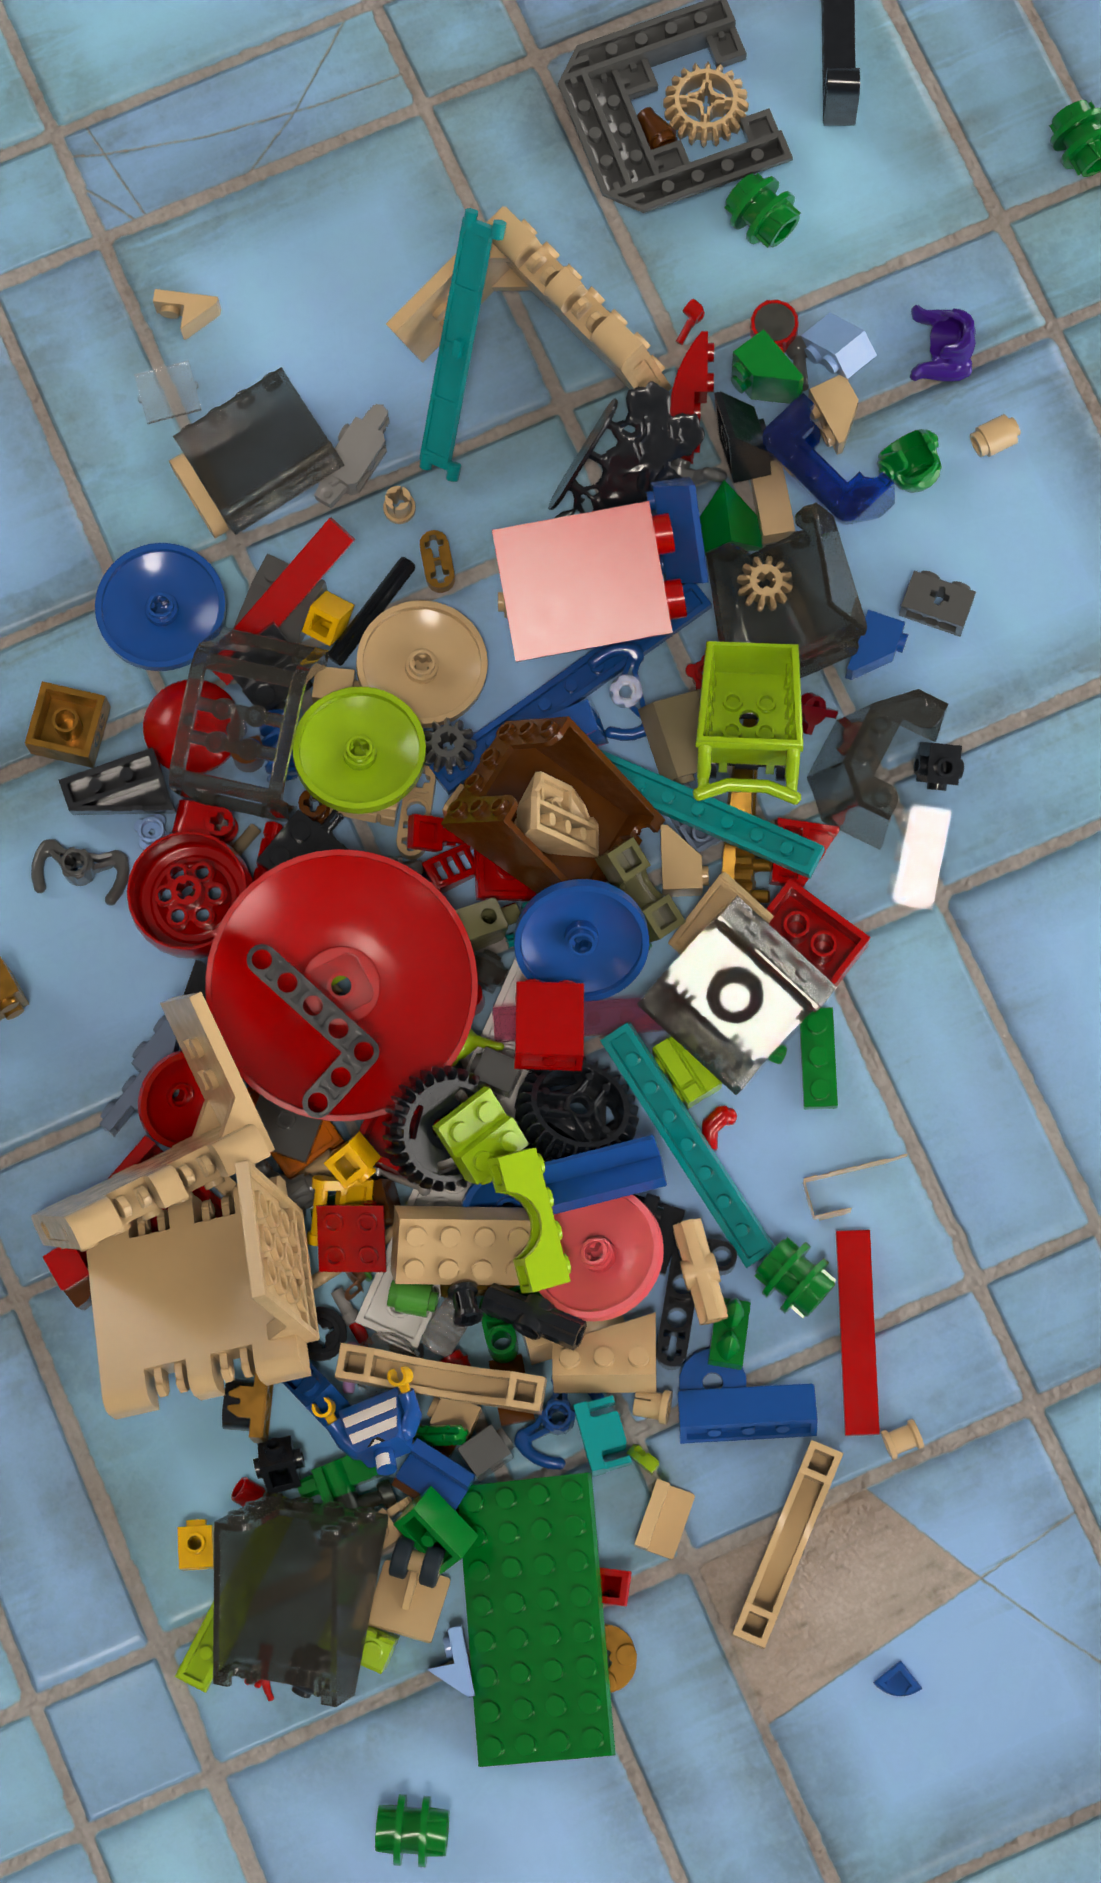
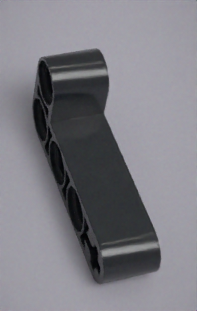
M706 1238L710 1253L713 1252L714 1254L718 1250H723L730 1255L731 1262L728 1265L718 1266L720 1275L729 1274L734 1269L737 1261V1252L734 1246L726 1241ZM676 1242L672 1251L656 1349L658 1363L667 1370H676L685 1363L694 1314L691 1292L679 1294L673 1288L674 1281L683 1278L680 1266L682 1259L678 1254L679 1249ZM674 1311L682 1312L686 1316L687 1322L683 1327L674 1328L667 1321L668 1315ZM664 1333L677 1337L676 1352L681 1353V1356H675L674 1361H668L667 1355L662 1353V1350L669 1349L671 1336L664 1337ZM678 1336H685V1339L682 1340Z

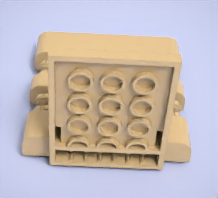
M502 206L486 222L493 226V220L499 219L507 224L504 239H493L481 304L494 291L531 290L630 390L638 386L646 387L650 381L657 383L667 391L672 389L662 373L665 367L655 356L650 355L647 350L651 345L638 332L633 334L626 327L628 322L615 309L611 312L606 310L601 305L605 299L592 286L587 290L580 281L582 276L570 264L565 267L556 260L560 254L547 241L542 245L535 236L537 231L525 219L520 221L506 206ZM456 254L386 323L422 363L440 346Z
M202 992L172 997L160 1003L205 1099L193 1135L173 1145L172 1148L140 1164H134L77 1195H71L32 1214V1222L43 1245L60 1247L61 1250L65 1248L77 1249L81 1252L91 1249L100 1244L101 1240L129 1230L131 1228L129 1222L141 1216L144 1221L161 1214L163 1212L162 1208H167L173 1204L178 1205L193 1198L192 1191L203 1185L208 1190L225 1181L224 1177L236 1174L235 1163L248 1160L256 1166V1163L270 1157V1152L275 1150Z
M248 1160L235 1163L237 1185L233 1188L234 1201L231 1194L222 1197L223 1217L216 1218L215 1208L211 1199L202 1202L194 1195L193 1198L181 1204L169 1206L168 1212L167 1210H162L163 1212L157 1215L158 1232L152 1233L150 1220L144 1221L141 1216L129 1222L131 1225L129 1230L116 1236L111 1235L101 1240L100 1244L86 1250L102 1400L109 1416L117 1420L159 1410L158 1395L160 1398L169 1395L168 1374L175 1373L176 1385L180 1393L188 1392L191 1389L193 1395L201 1401L224 1396V1381L228 1383L234 1380L233 1359L238 1358L241 1360V1369L246 1378L253 1377L256 1369L258 1378L266 1386L311 1376L307 1343L320 1340L304 1215L303 1210L288 1197L286 1181L281 1176L267 1178Z

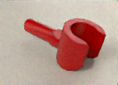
M695 299L690 300L683 309V313L689 319L685 322L683 329L676 339V342L680 345H683L691 329L705 315L703 306Z

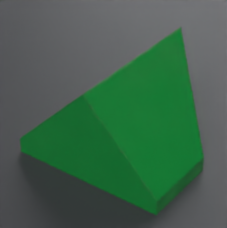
M723 480L700 516L705 556L763 550L757 515L733 488Z

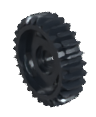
M585 1056L583 1057L582 1071L533 1069L532 1073H528L518 1090L514 1106L516 1109L514 1120L519 1122L520 1130L526 1132L524 1136L527 1141L534 1143L532 1148L543 1152V1160L548 1156L556 1160L633 1140L639 1118L636 1116L639 1107L633 1105L635 1095L627 1094L629 1085L619 1084L621 1075L612 1077L609 1074L610 1067L605 1070L598 1068V1060L593 1065L587 1064ZM571 1085L556 1091L549 1090L553 1086ZM570 1104H582L586 1108L587 1113L577 1114L573 1112ZM606 1106L609 1107L613 1114L615 1131H610V1128L606 1126Z
M432 1066L431 1072L420 1070V1078L409 1076L410 1087L399 1085L403 1093L401 1097L391 1096V1099L396 1103L395 1108L385 1109L387 1113L392 1115L391 1121L382 1122L384 1126L390 1128V1133L383 1135L382 1138L392 1142L385 1151L395 1155L390 1163L399 1166L398 1173L408 1177L407 1180L410 1183L418 1184L421 1188L442 1192L444 1188L449 1191H455L456 1185L463 1188L467 1187V1181L456 1164L439 1171L437 1163L447 1160L451 1156L440 1138L436 1137L433 1133L432 1126L438 1119L444 1118L461 1105L455 1097V1094L460 1089L470 1098L484 1086L489 1087V1084L480 1081V1077L476 1074H469V1071L465 1069H456L452 1066H445L444 1068ZM420 1105L411 1139L409 1138L411 1119L417 1106Z

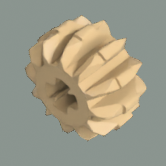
M758 556L754 557L753 566L745 563L742 567L745 574L739 575L737 578V582L744 585L739 588L738 595H749L745 602L746 606L752 605L754 601L758 602L757 611L762 612L765 603H767L771 611L776 610V601L785 604L787 597L784 593L791 592L793 588L791 584L786 582L791 578V572H780L784 567L783 561L778 562L776 566L771 565L773 561L772 556H767L765 564H762ZM768 579L771 582L769 586H765L763 589L759 587L760 581L763 582Z

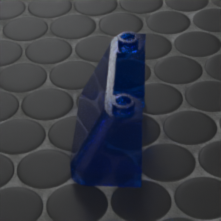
M802 393L765 428L762 436L764 448L839 523L848 525L878 519L895 504V483L884 472L878 477L869 478L865 477L860 471L847 482L815 451L821 439L820 429L810 419L815 404Z

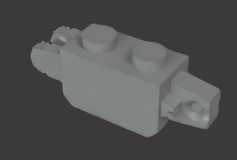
M376 403V405L370 407V410L367 411L362 420L355 417L350 425L348 423L344 425L338 436V444L333 451L328 450L321 461L320 466L322 467L323 477L314 494L317 501L332 508L345 493L349 495L360 494L387 453L384 432L386 427H388L389 417L388 410H386L384 404Z

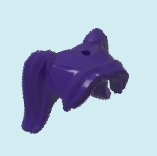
M914 305L911 309L912 319L918 323L932 326L930 334L932 361L916 365L911 371L910 379L913 381L930 379L951 382L961 381L969 377L972 373L971 356L976 344V329L972 316L961 309L926 310L919 305Z

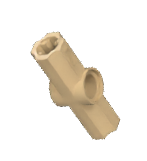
M701 1218L689 1219L673 1225V1233L682 1259L680 1266L687 1291L690 1290L699 1325H708L727 1319V1308L719 1285L721 1279L713 1252L710 1253Z

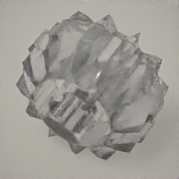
M449 1298L443 1301L421 1337L422 1344L428 1347V1350L443 1357L452 1354L468 1327H459L453 1323L455 1311L453 1301Z

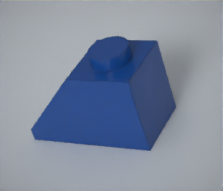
M868 610L847 667L845 678L849 680L858 678L892 662L896 651L902 653L909 635L903 633L905 622Z

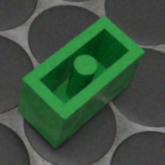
M432 1486L412 1500L393 1524L406 1538L412 1539L415 1542L414 1547L419 1552L426 1554L427 1548L433 1545L445 1548L446 1553L442 1561L440 1574L461 1560L479 1536Z

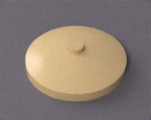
M425 600L404 602L378 615L369 624L360 640L356 661L360 687L377 688L395 695L413 710L422 728H432L433 721L442 726L446 717L450 718V722L464 715L479 698L486 681L488 667L485 644L473 623L462 613L450 606Z

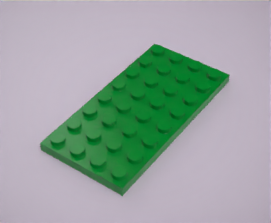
M592 1473L472 1485L458 1507L461 1517L479 1535L462 1558L471 1676L475 1691L473 1702L478 1767L615 1756Z

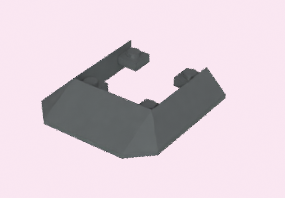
M704 0L576 46L558 82V87L602 196L646 213L739 180L751 173L756 174L793 160L782 130H778L770 108L740 118V127L747 141L746 143L692 162L689 161L681 140L652 150L649 147L631 100L658 91V83L651 67L708 48L716 68L720 64L726 67L746 60L747 53L735 27L736 20L727 0Z

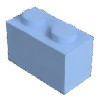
M828 313L801 335L806 345L804 351L814 364L820 363L830 373L834 374L836 372L847 379L877 356L864 330L832 313Z

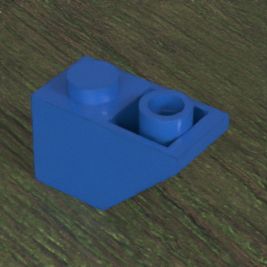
M310 1363L311 1376L282 1383L325 1427L328 1424L325 1418L317 1417L312 1412L313 1403H316L320 1412L324 1414L328 1410V1404L323 1397L332 1399L336 1405L334 1412L336 1418L340 1417V1410L352 1405Z

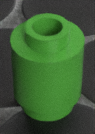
M392 1280L387 1306L395 1308V1312L427 1318L429 1312L435 1313L439 1292H434V1285L395 1284V1281Z

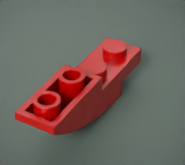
M701 331L690 346L679 367L670 399V414L673 417L680 413L696 414L700 420L701 403L707 404V392H714V373H708V362H714V343H708V331ZM700 444L691 456H683L680 459L690 461L693 464L694 453H700Z

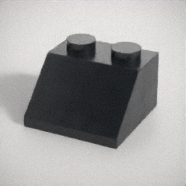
M721 391L714 393L719 440L733 483L771 475L770 461L775 460V453L772 442L765 441L768 434L764 418L758 419L754 406Z

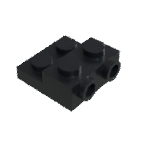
M274 621L222 660L224 667L241 686L242 692L260 714L270 710L284 709L287 706L285 699L295 692L297 696H300L313 686L310 680L314 678V671Z

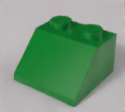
M764 329L733 351L731 382L740 393L745 392L751 400L798 404L801 401L804 376Z

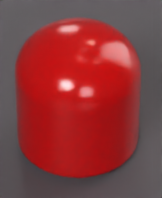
M244 1477L235 1485L231 1498L233 1502L249 1511H256L263 1506L266 1500V1490L251 1479Z

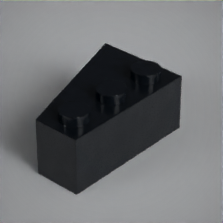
M153 747L58 780L68 810L72 815L176 814V809Z

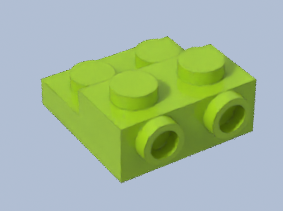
M485 1086L432 1126L464 1179L476 1185L479 1183L486 1185L492 1182L487 1159L520 1151L529 1145L514 1118L506 1115L491 1088Z

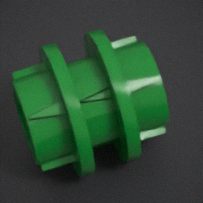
M1079 100L1066 106L1053 117L1052 124L1049 125L1054 133L1050 144L1055 151L1066 150L1061 157V163L1066 169H1074L1078 176L1081 174L1083 177H1090L1101 172V108H1095L1092 101L1088 103L1087 100Z
M759 173L747 175L732 189L724 207L732 215L730 224L738 230L748 225L749 229L746 233V239L751 244L761 242L767 248L769 246L775 247L784 241L798 224L799 215L801 214L793 206L795 196L791 192L785 191L778 196L776 195L779 181L773 176L764 179Z
M787 1237L763 1260L756 1269L754 1276L766 1286L762 1291L766 1298L776 1290L786 1299L780 1307L784 1314L792 1309L804 1319L805 1316L808 1317L833 1289L836 1279L825 1270L829 1264L825 1258L815 1266L805 1257L811 1248L807 1242L799 1247Z
M399 1794L397 1805H379L375 1851L393 1854V1865L397 1866L402 1864L403 1853L418 1854V1867L425 1868L427 1857L446 1856L450 1811L432 1808L431 1796H423L422 1808L407 1807V1795Z

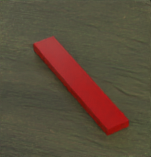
M332 517L329 518L203 664L227 686L230 685L234 678L224 667L222 660L273 621L280 628L356 539Z
M870 1230L836 1231L845 1436L880 1435Z

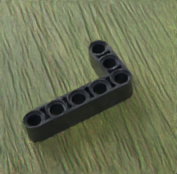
M821 0L823 126H854L856 124L860 95V68H856L855 0Z
M265 944L255 945L247 954L246 961L249 969L341 1052L305 1092L302 1098L303 1109L309 1116L314 1118L325 1117L376 1062L379 1057L378 1044L272 947ZM266 950L270 953L272 963L267 969H257L253 965L252 956L256 951ZM283 973L293 974L297 979L296 989L289 993L281 991L277 984L280 975ZM308 996H317L322 1001L323 1007L318 1015L311 1016L304 1011L303 1002ZM337 1018L344 1020L348 1026L347 1034L340 1039L332 1037L328 1030L330 1022ZM363 1041L368 1042L373 1048L372 1057L364 1062L357 1060L354 1055L355 1046ZM338 1067H344L350 1073V1081L343 1087H337L331 1081V1073ZM313 1093H322L327 1098V1106L321 1112H313L308 1107V1098Z

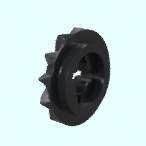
M316 1307L318 1325L323 1330H334L325 1336V1348H323L319 1341L307 1343L309 1359L315 1362L331 1360L339 1354L341 1343H345L347 1340L346 1324L342 1317L334 1310L326 1307Z

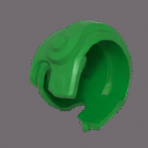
M919 429L891 443L878 454L877 467L880 476L888 481H893L899 489L910 493L921 492L931 487L939 478L942 468L937 453V448L939 447L938 436L927 429Z

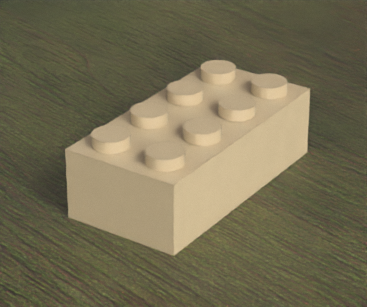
M394 1206L390 1271L395 1284L455 1285L461 1282H473L476 1285H493V1283L497 1285H519L513 1259L524 1250L528 1243L531 1230L529 1216L525 1208Z

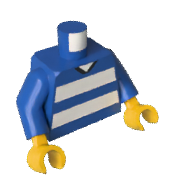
M407 1366L401 1367V1372L403 1373L402 1381L398 1379L395 1369H390L387 1373L389 1383L393 1386H399V1389L398 1387L342 1409L339 1411L340 1417L338 1418L334 1415L336 1410L335 1402L328 1397H323L328 1404L326 1413H321L316 1403H313L311 1408L315 1416L325 1418L328 1423L325 1427L339 1449L351 1459L361 1460L368 1468L376 1467L377 1473L382 1476L395 1473L397 1471L396 1458L411 1452L413 1449V1437H415L422 1419V1412L415 1390L409 1386L413 1379V1372Z

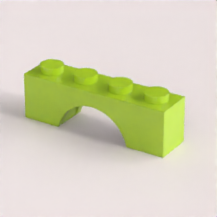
M529 1148L487 1159L495 1192L515 1198L522 1204L529 1216L531 1230L528 1243L524 1250L513 1259L521 1293H533L571 1282L569 1277L571 1264L568 1256L565 1253L563 1254L560 1242L563 1237L562 1229L559 1222L554 1219L552 1211L554 1198L550 1188L546 1187L543 1176V1173H545V1163L541 1154L537 1153L536 1148Z

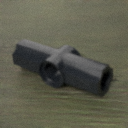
M495 1283L488 1287L481 1305L483 1313L511 1324L523 1336L534 1340L542 1337L573 1351L581 1344L587 1327L586 1321L555 1309L550 1301L539 1295L528 1294L526 1297Z

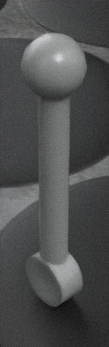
M373 1166L376 1169L375 1175L416 1189L422 1196H427L431 1192V1189L421 1188L418 1184L410 1183L406 1178Z

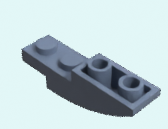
M165 1015L156 1023L153 1029L155 1034L148 1043L143 1041L132 1055L134 1060L131 1063L140 1072L137 1077L135 1075L131 1076L122 1087V1092L124 1093L116 1103L110 1102L101 1113L102 1121L99 1124L113 1137L116 1136L135 1111L138 1113L139 1091L151 1068L164 1057L179 1051V1043Z

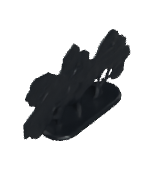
M653 381L648 382L646 387L638 386L635 389L628 390L626 396L628 414L625 420L619 422L612 421L618 407V400L614 398L599 418L558 485L548 509L554 510L568 491H572L573 509L562 511L555 518L574 515L576 510L580 511V514L586 513L581 505L585 500L581 497L583 494L591 500L593 511L630 505L637 502H646V492L652 491L651 482L682 478L672 469L671 461L683 456H691L693 451L704 440L705 433L704 429L700 426L698 416L696 414L684 413L677 414L674 417L671 416L670 392ZM627 425H631L635 428V431L630 433L624 430ZM606 428H608L617 439V444L607 450L605 454L600 455L593 450ZM589 458L600 464L603 472L596 484L583 487L576 481V477ZM590 489H597L598 493L592 496L588 491Z

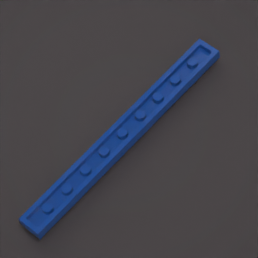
M686 583L682 587L687 617L671 620L673 633L625 643L639 645L645 656L711 609L712 603L696 583ZM608 646L593 649L476 732L471 738L477 744V748L471 751L474 754L473 762L463 760L466 768L464 771L459 770L456 765L453 766V774L451 775L447 774L446 766L441 771L435 772L433 768L434 763L429 768L435 774L436 779L447 794L450 795L460 783L464 784L465 780L473 774L480 763L481 755L491 746L496 738V732L506 721L542 719L579 703L620 674L624 669L627 658L623 655L615 656L606 660L599 667L591 668L588 660L599 650Z

